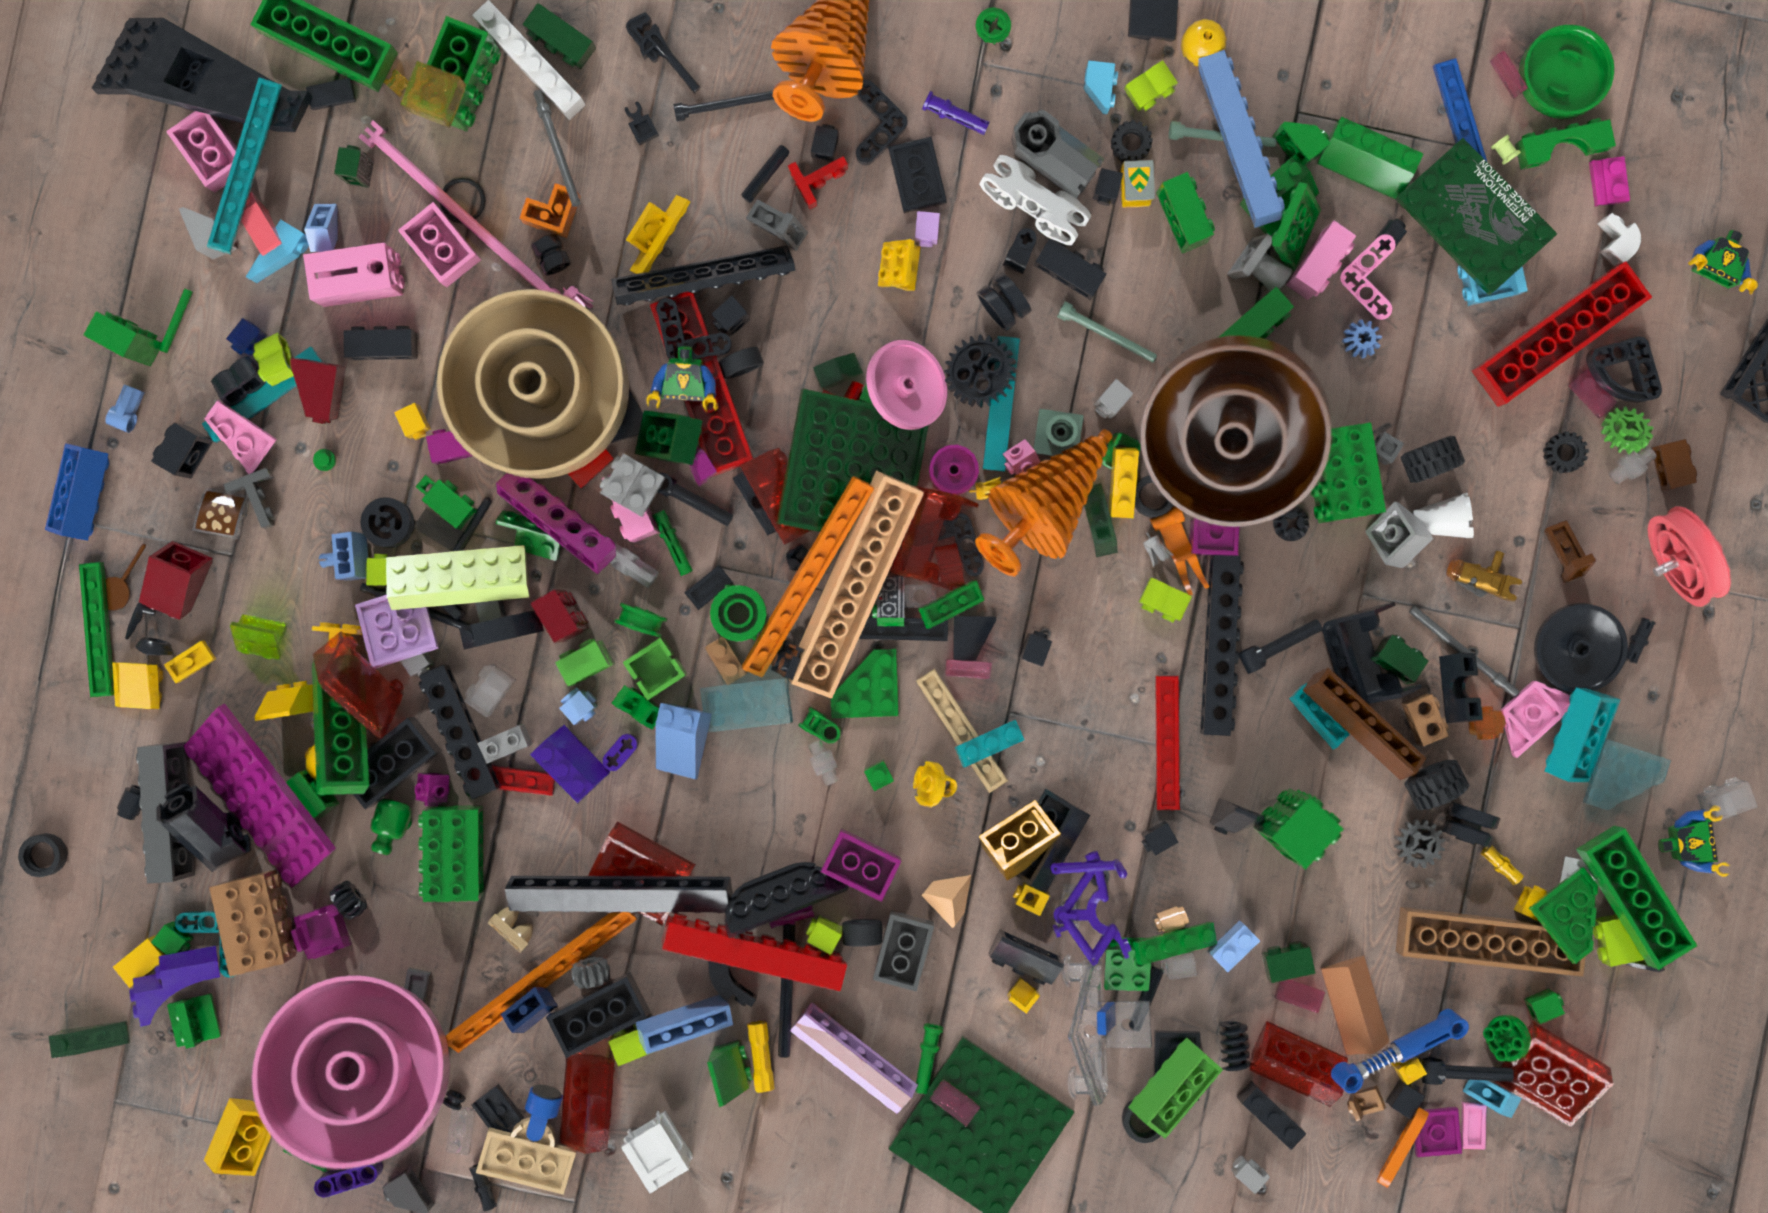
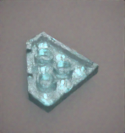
M1606 739L1583 802L1609 810L1615 807L1616 804L1629 800L1654 785L1657 786L1663 783L1671 760Z

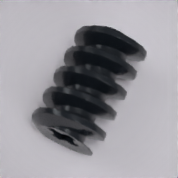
M1237 1021L1220 1022L1219 1026L1226 1029L1219 1032L1220 1035L1226 1036V1039L1221 1040L1220 1043L1227 1045V1048L1221 1049V1053L1227 1054V1057L1222 1058L1221 1061L1228 1063V1066L1222 1067V1069L1231 1072L1249 1068L1251 1063L1247 1059L1250 1057V1053L1246 1051L1249 1048V1044L1245 1042L1249 1038L1248 1034L1245 1033L1248 1030V1026Z

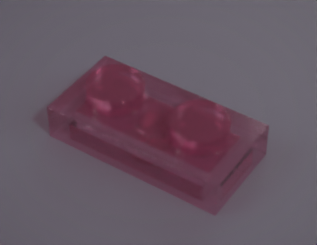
M1588 369L1584 370L1568 385L1597 418H1601L1618 403L1612 395L1599 386Z
M944 1079L930 1097V1100L965 1126L969 1124L980 1109L978 1104Z

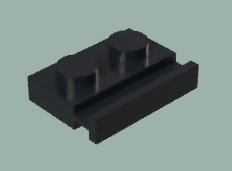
M784 640L783 649H779L771 662V670L793 680L801 661L798 658L800 652L804 653L805 649Z
M499 1084L471 1104L488 1128L510 1132L518 1122L525 1119Z

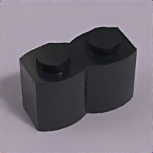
M249 356L238 359L229 369L219 372L211 380L220 400L229 407L240 403L248 394L262 388L266 382L260 378L258 374L259 368Z

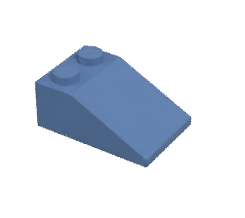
M660 703L656 721V769L697 779L712 713L676 704Z

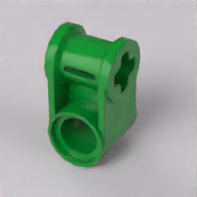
M809 706L808 714L802 723L799 722L798 726L826 743L838 741L842 735L840 726L818 710ZM828 727L836 729L837 736L835 739L826 737L825 731Z

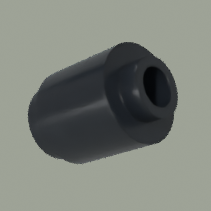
M1389 219L1375 238L1377 239L1383 234L1391 235L1395 240L1396 248L1407 233L1406 225L1399 219ZM1381 239L1379 241L1381 246L1378 249L1381 251L1391 248L1389 246L1391 242L1389 239L1386 241Z
M131 785V787L125 788L117 806L118 816L128 820H135L136 816H139L142 810L139 805L141 798L140 786Z

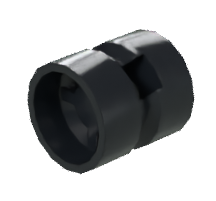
M557 234L544 236L532 244L531 247L536 257L542 260L539 264L546 276L559 273L571 265L566 251L561 250L563 245Z

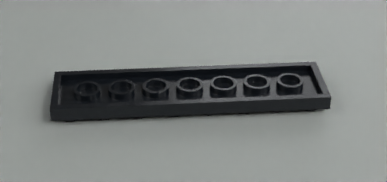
M786 245L613 278L611 281L616 304L628 306L636 301H653L657 297L662 296L674 297L683 292L695 293L704 288H720L724 284L730 283L742 284L750 279L763 280L771 275L783 276L796 270L794 260Z

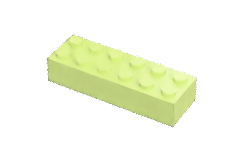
M524 545L386 557L387 599L391 610L529 598L528 565Z

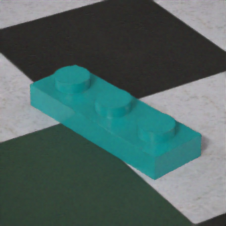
M1307 683L1301 685L1289 700L1332 750L1338 748L1350 733L1303 691Z
M1013 720L954 748L964 768L1025 739L1017 721Z

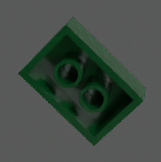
M644 410L634 454L661 461L693 465L703 421L680 414Z

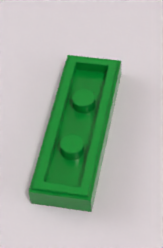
M973 580L918 609L926 629H930L985 601L977 580Z

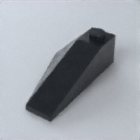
M1219 798L1209 823L1215 826V831L1227 835L1228 831L1235 834L1263 822L1265 817Z

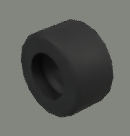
M876 919L844 921L842 923L843 945L866 947L882 944V921Z

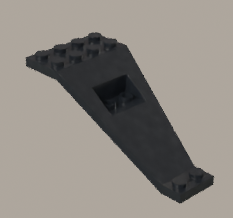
M129 18L124 24L119 38L116 39L110 55L106 58L103 68L96 76L92 89L97 94L134 95L245 123L258 78L274 81L165 18ZM282 86L269 130L296 132L313 96L308 91H290Z

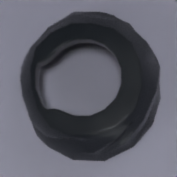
M143 637L135 645L136 649L148 655L169 656L174 654L169 642L156 638Z

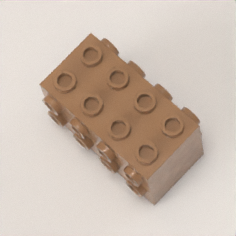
M276 869L224 881L209 887L230 977L284 964L296 956L297 948L291 936L292 922L289 917L287 918L285 910L287 909V900L285 896H282L280 889L282 887V879L280 874H277Z

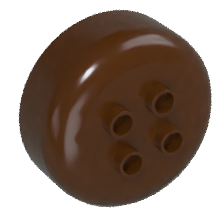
M1235 335L1214 338L1202 342L1178 356L1157 380L1147 402L1141 424V449L1144 462L1160 492L1173 505L1198 520L1220 526L1237 527L1260 524L1277 518L1294 508L1317 484L1324 471L1330 452L1331 414L1325 391L1319 379L1311 368L1295 353L1275 342L1253 336Z

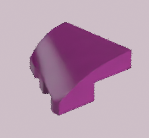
M697 446L693 465L689 466L695 481L700 487L710 477L714 476L717 470L706 453Z

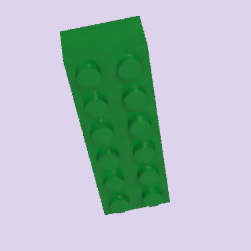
M262 0L250 24L260 34L378 93L398 55V52L391 44L303 0Z
M315 656L312 663L317 795L364 794L369 786L363 658L362 656Z
M1614 825L1576 849L1648 966L1660 970L1698 946L1625 828Z

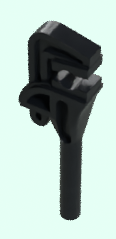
M644 12L628 20L626 23L627 33L640 47L643 59L649 58L651 62L656 63L658 56L665 58L690 89L696 93L701 87L671 52L660 33L659 27L654 24L649 31L644 32V37L638 32V30L643 32L645 26L652 22L650 16Z

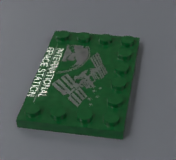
M1464 138L1458 141L1395 199L1489 296L1558 234Z

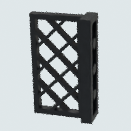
M1766 319L1720 393L1724 398L1732 399L1764 423H1768V411L1766 414H1763L1760 410L1759 402L1768 401V319ZM1762 369L1764 382L1756 384L1755 374L1758 370ZM1765 385L1767 397L1759 399L1757 386ZM1751 388L1753 401L1747 402L1741 396L1746 389Z

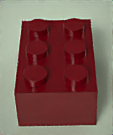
M554 589L531 603L554 643L567 642L589 629L587 623H589L588 618L583 611H578L575 606L578 603L572 592L568 593L567 590Z

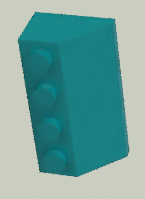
M1576 688L1569 698L1570 705L1568 710L1562 717L1561 729L1554 738L1553 750L1546 759L1547 766L1545 772L1567 782H1589L1621 699L1586 688Z

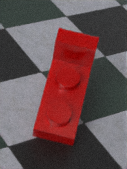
M844 156L803 177L796 162L788 165L789 173L809 210L817 206V201L811 192L812 188L815 190L820 189L826 185L827 180L831 178L838 179L846 174L848 163Z

